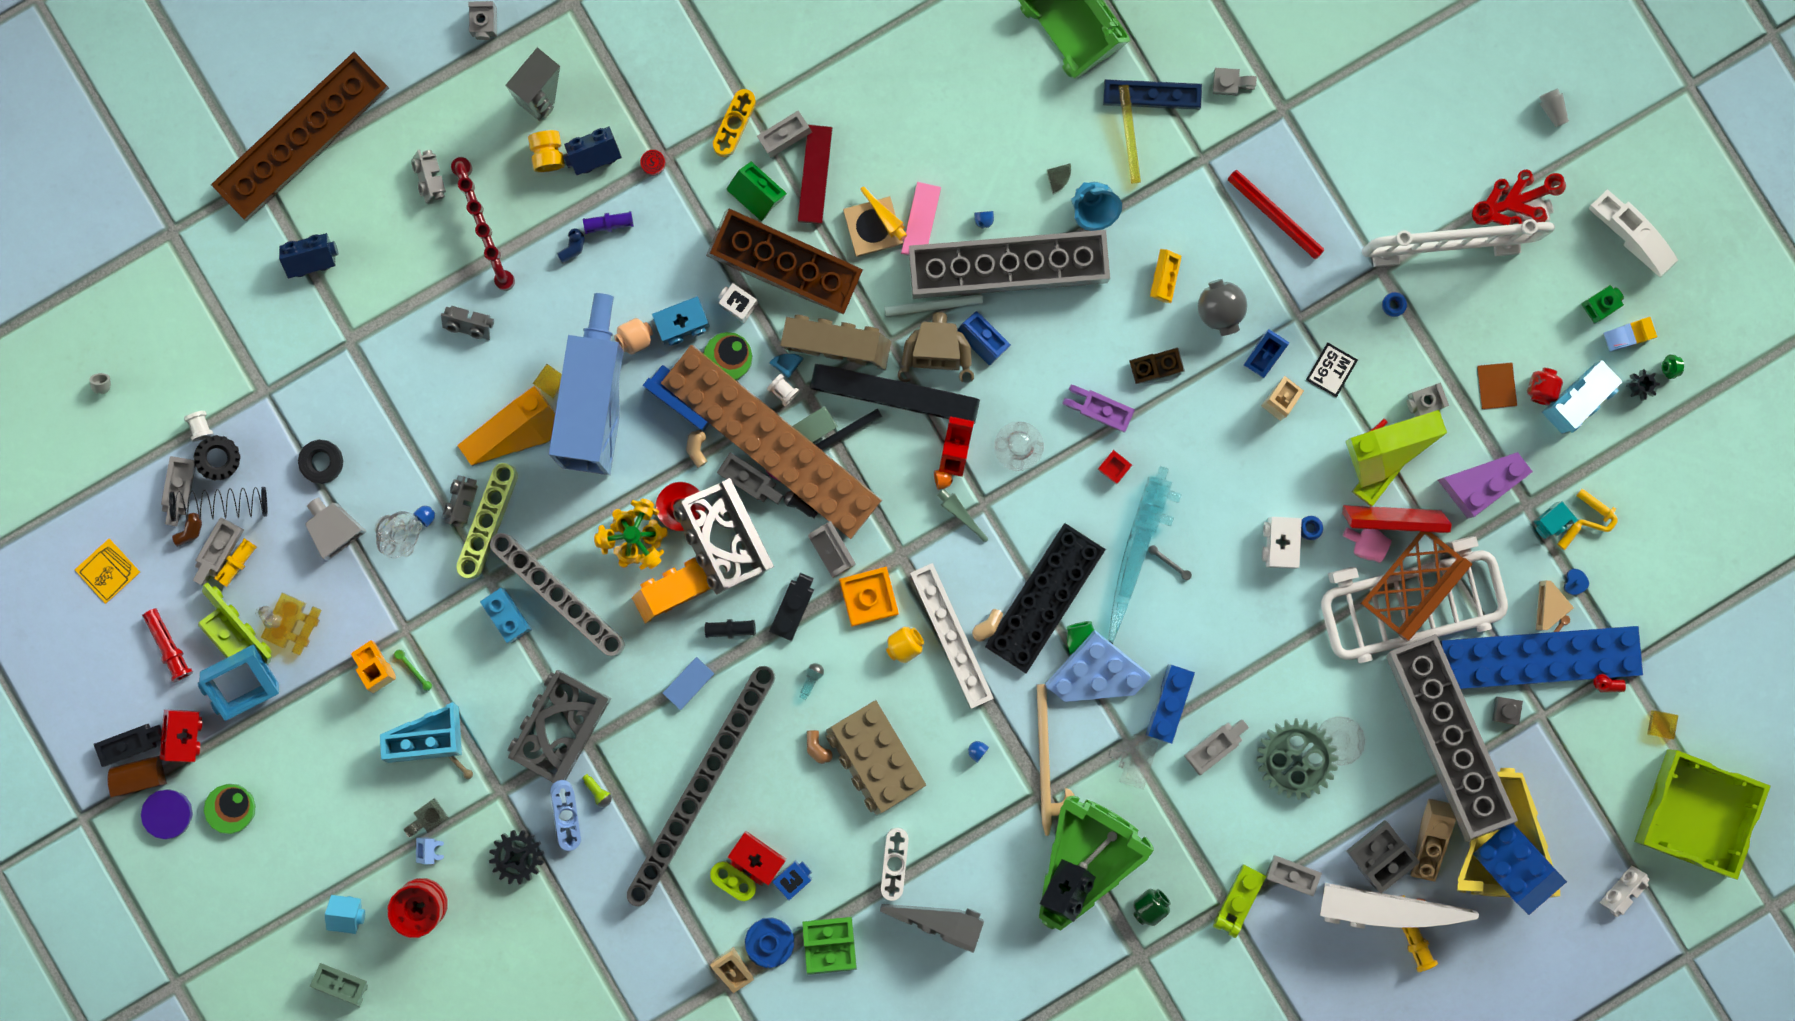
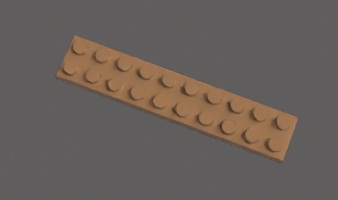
M690 345L661 382L669 391L825 519L831 521L836 528L850 539L854 537L882 502L881 498L694 345Z

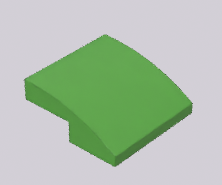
M852 917L802 922L807 975L857 970Z

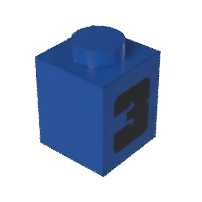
M795 860L773 880V883L790 900L812 880L810 876L812 871L803 861L799 864Z

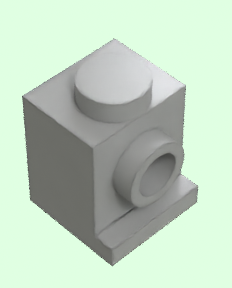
M468 2L469 32L472 37H475L477 40H489L490 37H497V7L494 2ZM478 18H486L483 23L477 22Z
M1441 383L1408 394L1407 405L1409 411L1412 414L1414 413L1415 417L1449 406ZM1425 396H1429L1431 401L1430 405L1424 402Z

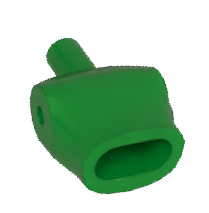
M1091 621L1067 626V644L1070 655L1095 630Z

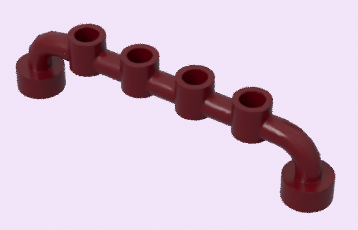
M458 157L451 164L452 172L459 178L458 188L465 194L468 202L466 209L475 220V233L483 241L485 258L491 262L495 273L494 283L500 290L508 291L513 288L515 278L511 272L503 269L500 261L501 253L495 247L491 237L492 229L486 224L483 216L484 208L477 200L474 192L475 184L468 177L472 172V165L468 159Z

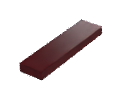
M808 124L812 133L807 135L798 222L822 225L833 127Z

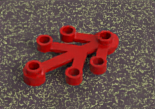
M1525 169L1518 173V179L1511 191L1508 181L1506 179H1499L1494 183V189L1488 199L1478 202L1473 207L1472 218L1479 225H1486L1491 222L1501 225L1523 224L1518 216L1509 217L1501 214V212L1510 210L1532 217L1536 222H1545L1548 215L1543 207H1532L1524 203L1548 194L1554 196L1561 195L1566 189L1564 177L1559 173L1550 174L1546 177L1543 186L1522 193L1523 189L1534 182V176L1530 170ZM1508 194L1504 201L1497 203L1500 196Z

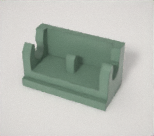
M320 963L310 987L360 1007L363 1001L362 995L367 990L368 985L365 980Z

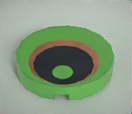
M725 332L717 334L709 340L704 349V354L735 380L743 377L752 365L753 355L751 347L745 338L736 333Z
M225 784L218 786L209 793L205 801L204 814L206 821L213 829L220 833L232 834L242 831L249 825L255 816L256 805L253 796L244 787L238 784Z

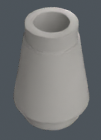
M1555 89L1540 96L1541 103L1539 104L1555 127L1569 121L1563 93L1560 94L1559 90Z

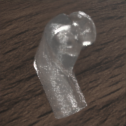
M261 606L256 609L255 615L261 619L265 627L270 629L271 627L278 628L280 626L281 617L277 614L273 615V611L269 606Z

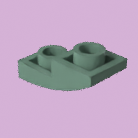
M824 406L792 427L813 443L838 426Z

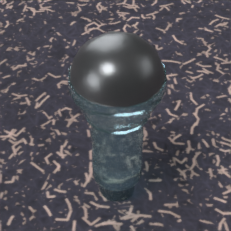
M813 663L808 667V677L800 691V698L806 700L816 681L823 677L824 669L820 664Z

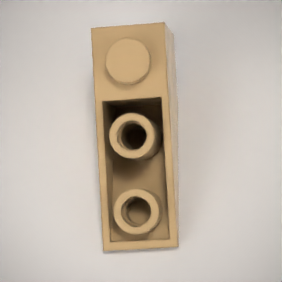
M1428 799L1421 820L1415 856L1420 863L1412 868V877L1436 881L1456 822L1452 808L1447 802Z

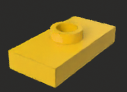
M1160 249L1150 297L1164 303L1172 302L1182 258L1181 255L1167 249Z

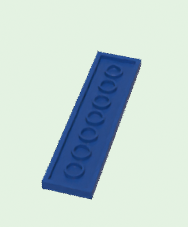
M1639 626L1440 640V644L1460 689L1594 679L1599 674H1605L1609 678L1643 675Z

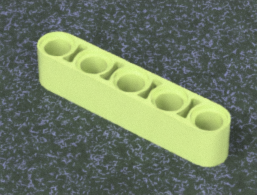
M500 463L496 465L489 478L457 562V572L464 578L474 579L479 577L491 550V539L498 532L518 479L516 469L509 464ZM507 468L510 470L511 476L509 480L503 482L500 480L499 475L503 469ZM498 491L502 495V500L499 504L493 505L491 495ZM485 515L493 517V524L488 528H484L482 525V519ZM477 538H482L484 541V547L480 551H476L473 548V542ZM468 561H473L475 564V570L472 574H467L464 570V565Z

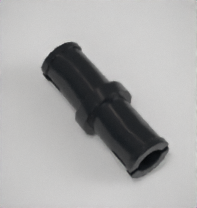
M727 619V622H705L706 638L727 636L728 639H733L734 636H755L756 634L755 620L733 621V619Z

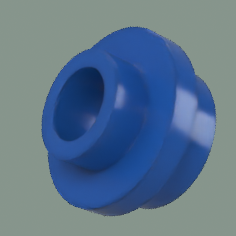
M1397 292L1389 293L1382 301L1383 311L1391 317L1402 315L1407 308L1405 297ZM1391 301L1397 302V309H1392L1390 307Z
M1306 516L1301 520V536L1304 539L1315 540L1322 535L1323 523L1319 518ZM1308 524H1312L1314 526V531L1312 533H1309L1306 530V526Z

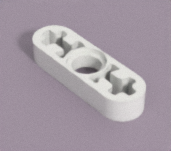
M899 827L893 828L887 833L881 893L885 899L890 901L899 899L903 894L909 839L907 832ZM896 832H900V836L905 838L904 842L899 843V850H904L903 855L897 852L888 853L889 848L894 850V841L890 840V837L895 836ZM891 857H898L902 861V867L898 871H892L888 868L887 862ZM886 873L892 876L901 875V879H895V887H898L899 891L894 892L893 896L889 895L888 890H885V886H890L891 877L885 878Z

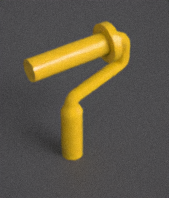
M1581 489L1576 496L1603 515L1604 522H1607L1609 519H1611V522L1606 527L1590 521L1578 520L1571 525L1557 545L1561 549L1566 550L1580 532L1582 525L1603 532H1610L1618 522L1617 516L1614 514L1616 508H1608L1587 491Z

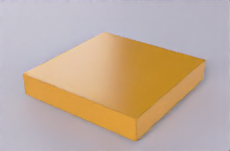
M887 566L839 579L851 627L899 615Z

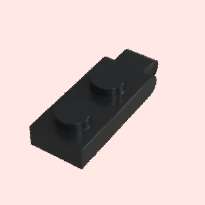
M800 572L797 581L791 580L769 632L787 640H793L814 592V589L810 588L814 578Z
M148 723L94 743L101 767L109 766L156 748V742L161 741L162 728L160 725L150 727Z

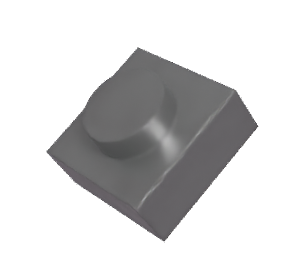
M1496 696L1492 721L1519 725L1523 701Z

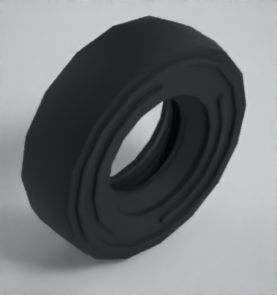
M321 439L311 441L299 453V470L306 479L313 483L324 484L331 482L338 477L343 468L342 452L330 441ZM319 452L326 453L330 459L328 468L323 471L315 470L311 463L313 456Z

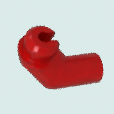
M1599 674L1593 680L1595 688L1600 692H1625L1626 690L1625 680H1611L1605 674Z

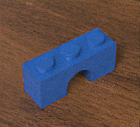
M1174 665L1167 666L1161 685L1160 698L1155 711L1152 712L1145 735L1171 744L1173 743L1195 672Z

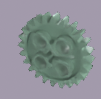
M1295 718L1294 725H1290L1289 721L1285 719L1283 728L1276 723V732L1267 730L1270 739L1262 737L1261 742L1266 747H1258V752L1264 754L1257 757V762L1264 763L1258 768V771H1266L1262 779L1263 781L1271 779L1269 788L1271 789L1277 785L1279 787L1278 795L1285 790L1287 791V798H1290L1292 793H1296L1297 799L1300 800L1301 793L1304 792L1310 798L1311 790L1320 794V785L1325 788L1328 787L1326 778L1329 780L1334 779V775L1330 771H1337L1338 766L1332 764V762L1338 761L1339 757L1331 753L1337 750V746H1329L1333 738L1332 736L1324 738L1326 729L1318 732V723L1309 727L1308 719H1305L1303 725H1299L1298 718ZM1293 736H1300L1304 743L1300 747H1295L1290 743V739ZM1309 743H1313V747L1303 754L1302 763L1297 761L1283 775L1281 772L1293 762V754L1299 756ZM1278 753L1283 754L1287 761L1284 764H1277L1274 762L1273 756ZM1312 753H1318L1322 756L1323 760L1318 764H1313L1309 761L1308 757ZM1294 771H1301L1305 774V778L1298 782L1293 780L1291 774Z

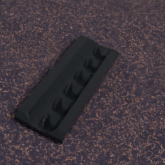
M1064 523L999 623L996 632L988 640L985 648L1027 674L1106 549Z

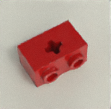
M164 709L160 749L161 760L195 762L196 756L200 754V742L197 741V734L202 729V717L199 716V712ZM183 731L187 733V737L182 738L181 741V739L177 738V734Z
M747 831L744 832L728 856L731 859L730 864L741 872L743 869L747 870L752 874L750 878L761 886L764 883L769 886L786 861L785 857ZM759 854L762 865L757 863L753 866L751 864L752 859L749 856L755 857Z

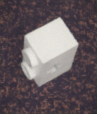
M1269 517L1268 522H1264L1263 536L1267 537V547H1263L1262 561L1266 562V567L1299 568L1302 518ZM1282 536V540L1286 541V545L1280 549V545L1276 544V540Z

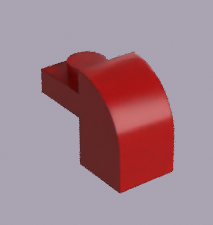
M950 416L938 472L963 477L974 421Z

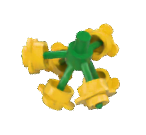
M644 498L640 499V501L632 500L633 510L621 511L620 509H615L612 512L614 518L610 529H605L604 525H599V531L594 536V542L597 548H601L603 555L608 554V549L614 548L613 553L619 559V566L626 568L629 564H639L641 562L640 570L646 567L653 569L661 562L660 556L664 553V550L657 551L656 549L660 548L661 541L667 536L668 532L665 527L662 528L658 524L656 519L650 520L653 514H659V511L653 508V502ZM642 519L650 520L649 524L641 532L638 528ZM618 531H619L620 533H623V534L614 535V532H618ZM641 537L645 543L651 544L652 547L646 549L640 541ZM624 539L626 541L620 546L615 547L616 540ZM637 546L643 552L641 555L638 554Z

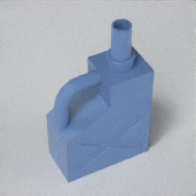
M594 293L588 328L583 329V337L568 335L549 449L550 457L562 469L611 475L620 418L619 378L624 353L619 342L611 341L613 333L609 331L614 297L608 294Z

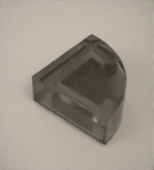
M1070 163L1046 170L1052 194L1061 191L1068 183L1071 175Z

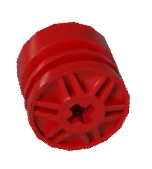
M428 878L413 879L391 897L388 904V919L391 926L399 934L408 938L422 937L429 934L444 918L448 909V898L444 889L437 882ZM423 902L425 906L418 909L416 904Z

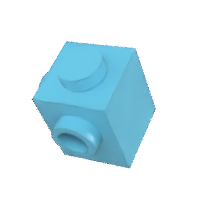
M331 895L325 912L326 930L356 934L359 924H363L365 919V909H362L361 899L351 896Z

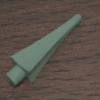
M945 489L938 493L937 496L943 501L942 507L967 525L982 541H988V537L976 525L955 493L950 495Z

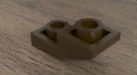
M1178 347L1129 360L1135 384L1185 372Z

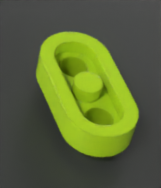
M726 861L718 862L712 867L710 877L716 886L739 901H747L754 896L756 883L750 876L737 870ZM721 869H725L728 872L726 878L719 876ZM746 883L749 887L748 891L742 892L739 889L740 884Z

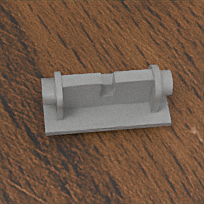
M417 150L411 160L414 173L418 174L420 181L418 182L420 196H424L426 204L429 203L433 196H435L436 200L444 198L446 190L442 176L432 177L431 174L440 171L436 154H433L432 150H426L422 154L420 150Z

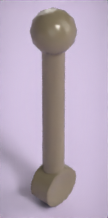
M455 756L449 757L463 772L465 779L473 777V772L469 769L467 770Z

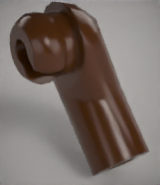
M197 513L188 514V521L186 520L184 531L172 535L173 542L177 547L199 537L202 520H199Z

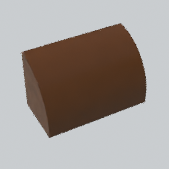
M160 755L111 767L108 771L110 798L167 784Z

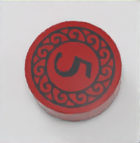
M657 150L646 151L640 160L642 169L649 175L660 174L666 165L663 154Z

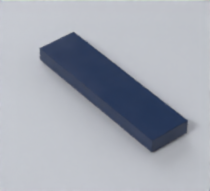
M1104 80L1103 105L1201 109L1202 84Z

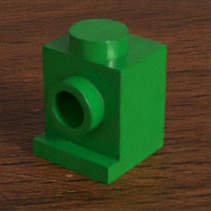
M1609 285L1582 302L1581 305L1595 324L1624 306L1622 302L1624 296L1617 287L1613 288ZM1605 297H1606V299L1608 300V302L1610 303V306H1608V305H1606V304L1604 303V298H1605Z

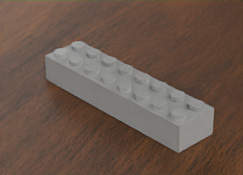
M1106 230L909 246L913 299L1105 284L1110 280Z
M1434 634L1390 651L1386 658L1465 841H1471L1518 821L1437 635Z

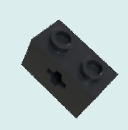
M1061 859L1039 904L1049 912L1074 922L1082 911L1083 903L1088 893L1092 890L1096 877L1085 868Z

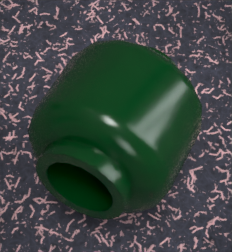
M1148 889L1133 902L1135 909L1133 915L1140 924L1144 925L1146 923L1147 925L1155 926L1170 913L1169 905L1171 902L1161 890Z

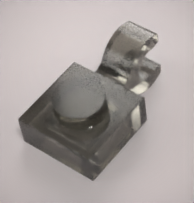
M434 798L414 812L417 820L403 830L408 837H412L423 828L427 833H430L448 820L449 816L437 799Z

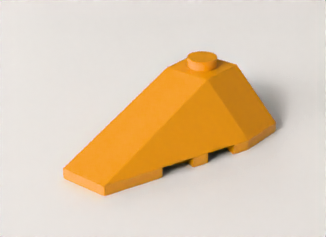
M533 386L457 446L473 466L503 455L545 444L552 437L555 412L539 389Z

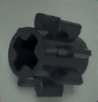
M1645 369L1639 371V376L1635 373L1631 374L1630 378L1632 381L1626 385L1632 391L1630 396L1639 395L1641 401L1647 399V394L1651 397L1655 396L1656 392L1654 389L1660 385L1654 378L1656 374L1648 375ZM1640 382L1646 384V388L1640 386Z

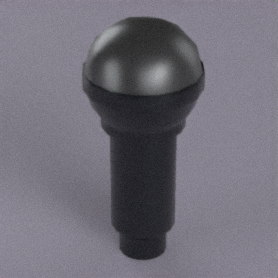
M793 491L785 494L784 503L786 506L796 507L807 516L815 519L818 514L815 509L801 500Z

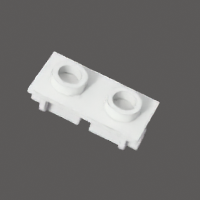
M1631 865L1599 903L1610 909V912L1616 917H1619L1620 914L1624 915L1633 903L1629 896L1632 894L1635 898H1638L1645 888L1649 886L1648 882L1650 879L1647 877L1648 875Z

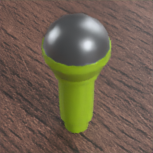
M588 774L582 777L584 784L594 795L596 804L600 807H607L612 801L610 792L601 789Z

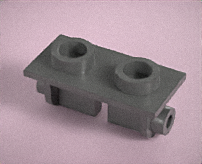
M455 306L446 307L444 314L441 313L442 328L453 333L461 332L468 334L476 339L490 340L489 328L492 329L494 325V319L490 318V315L473 311L472 317L469 319L467 318L469 310Z
M458 475L457 480L454 479L451 484L450 493L452 497L450 503H446L444 507L443 517H445L444 523L452 524V521L455 520L454 525L463 528L464 523L467 524L471 511V507L463 505L464 500L474 501L478 486L476 485L477 480L467 478V482H464L466 477Z

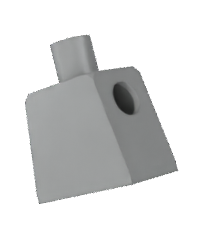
M318 497L307 505L314 517L305 524L323 559L330 560L367 532L339 504L332 503L326 507Z

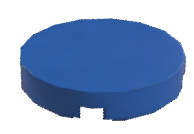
M774 917L762 918L754 922L748 929L745 937V949L749 958L756 965L764 968L782 965L791 956L794 948V935L790 927L782 920Z

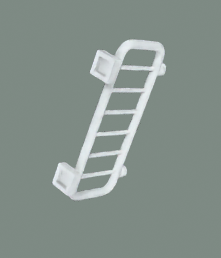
M1528 219L1523 224L1415 234L1403 230L1397 235L1371 240L1363 247L1362 255L1373 257L1374 267L1399 265V255L1492 246H1494L1495 256L1517 255L1521 253V244L1543 239L1554 231L1555 226L1550 222H1536L1533 219Z
M1476 536L1446 542L1451 549L1468 561L1483 560L1487 563L1498 603V608L1495 612L1483 615L1470 567L1467 575L1478 617L1459 621L1452 591H1450L1448 599L1455 623L1435 627L1431 614L1428 618L1431 629L1415 633L1410 641L1406 642L1401 637L1388 640L1384 623L1377 618L1383 642L1364 646L1351 593L1367 589L1371 591L1384 575L1353 583L1352 579L1359 577L1356 567L1328 573L1330 583H1338L1339 586L1328 590L1321 601V609L1333 652L1341 659H1357L1358 663H1364L1373 660L1372 654L1403 647L1434 634L1437 637L1475 627L1477 632L1492 629L1491 623L1501 620L1506 615L1508 609V601L1495 557L1484 550L1472 552L1471 548L1478 546ZM1451 557L1439 560V568L1450 567L1456 559ZM1435 562L1421 565V570L1436 569ZM1418 567L1404 569V571L1418 570ZM1418 573L1404 575V579L1418 577L1419 581ZM1401 575L1390 576L1387 579V584L1394 583L1395 590H1400L1398 581H1401ZM1401 592L1396 593L1399 606L1404 607ZM1344 595L1347 597L1359 648L1352 650L1342 648L1331 608L1332 600ZM1374 595L1372 597L1375 609H1380L1377 595ZM1401 610L1403 621H1405V611Z

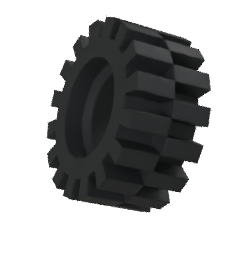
M214 435L205 438L198 444L193 458L197 471L206 479L209 478L216 481L229 478L239 467L241 456L239 448L234 444V441L229 440L225 436ZM218 448L226 453L227 461L224 466L216 468L208 463L207 454L210 450Z

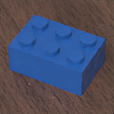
M1514 824L1500 829L1473 853L1510 897L1528 915L1534 912L1567 882Z

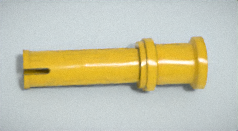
M1402 927L1409 943L1407 949L1413 954L1417 963V972H1423L1438 965L1437 960L1433 959L1428 948V940L1422 937L1419 928Z

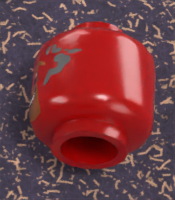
M1543 368L1542 371H1535L1531 376L1527 394L1531 397V401L1549 406L1550 403L1558 400L1563 380L1557 376V371L1554 369Z

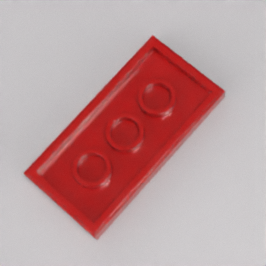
M1343 505L1342 514L1351 528L1438 533L1451 532L1452 524L1442 510Z

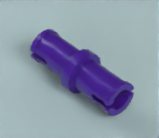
M631 211L613 215L604 213V216L583 218L585 234L606 230L609 233L612 232V229L634 227Z

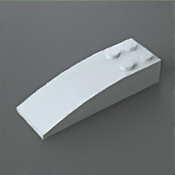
M1325 883L1320 916L1325 917L1324 921L1340 924V920L1350 921V926L1365 929V925L1397 928L1449 925L1478 919L1479 913L1476 910Z

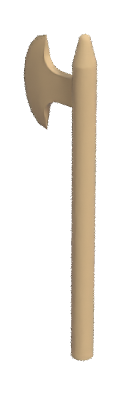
M1037 684L1041 814L1044 833L1046 836H1049L1052 816H1059L1065 799L1068 796L1075 795L1070 789L1065 788L1064 800L1060 803H1051L1046 684Z

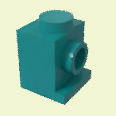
M1561 501L1553 504L1533 522L1537 525L1536 531L1539 535L1546 539L1552 535L1557 537L1568 528L1566 524H1574L1578 519Z

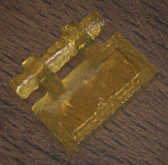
M281 593L261 638L282 648H286L289 640L295 642L292 652L301 655L304 647H307L310 642L308 638L314 626L317 627L320 621L318 617L322 610L313 606L309 615L303 613L307 603L286 593ZM301 620L305 624L298 635L293 633L298 621Z

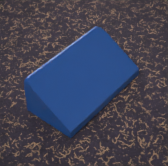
M975 311L957 329V332L963 333L970 347L989 366L1011 346L978 311Z

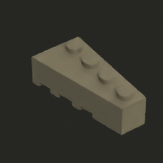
M795 315L794 318L786 317L780 346L789 351L820 356V353H822L824 357L839 361L846 357L848 361L863 366L868 361L876 365L878 369L886 370L892 341L882 335L878 328L865 326L864 330L856 329V325L841 322V326L832 325V321L818 318V322L809 321L807 316Z

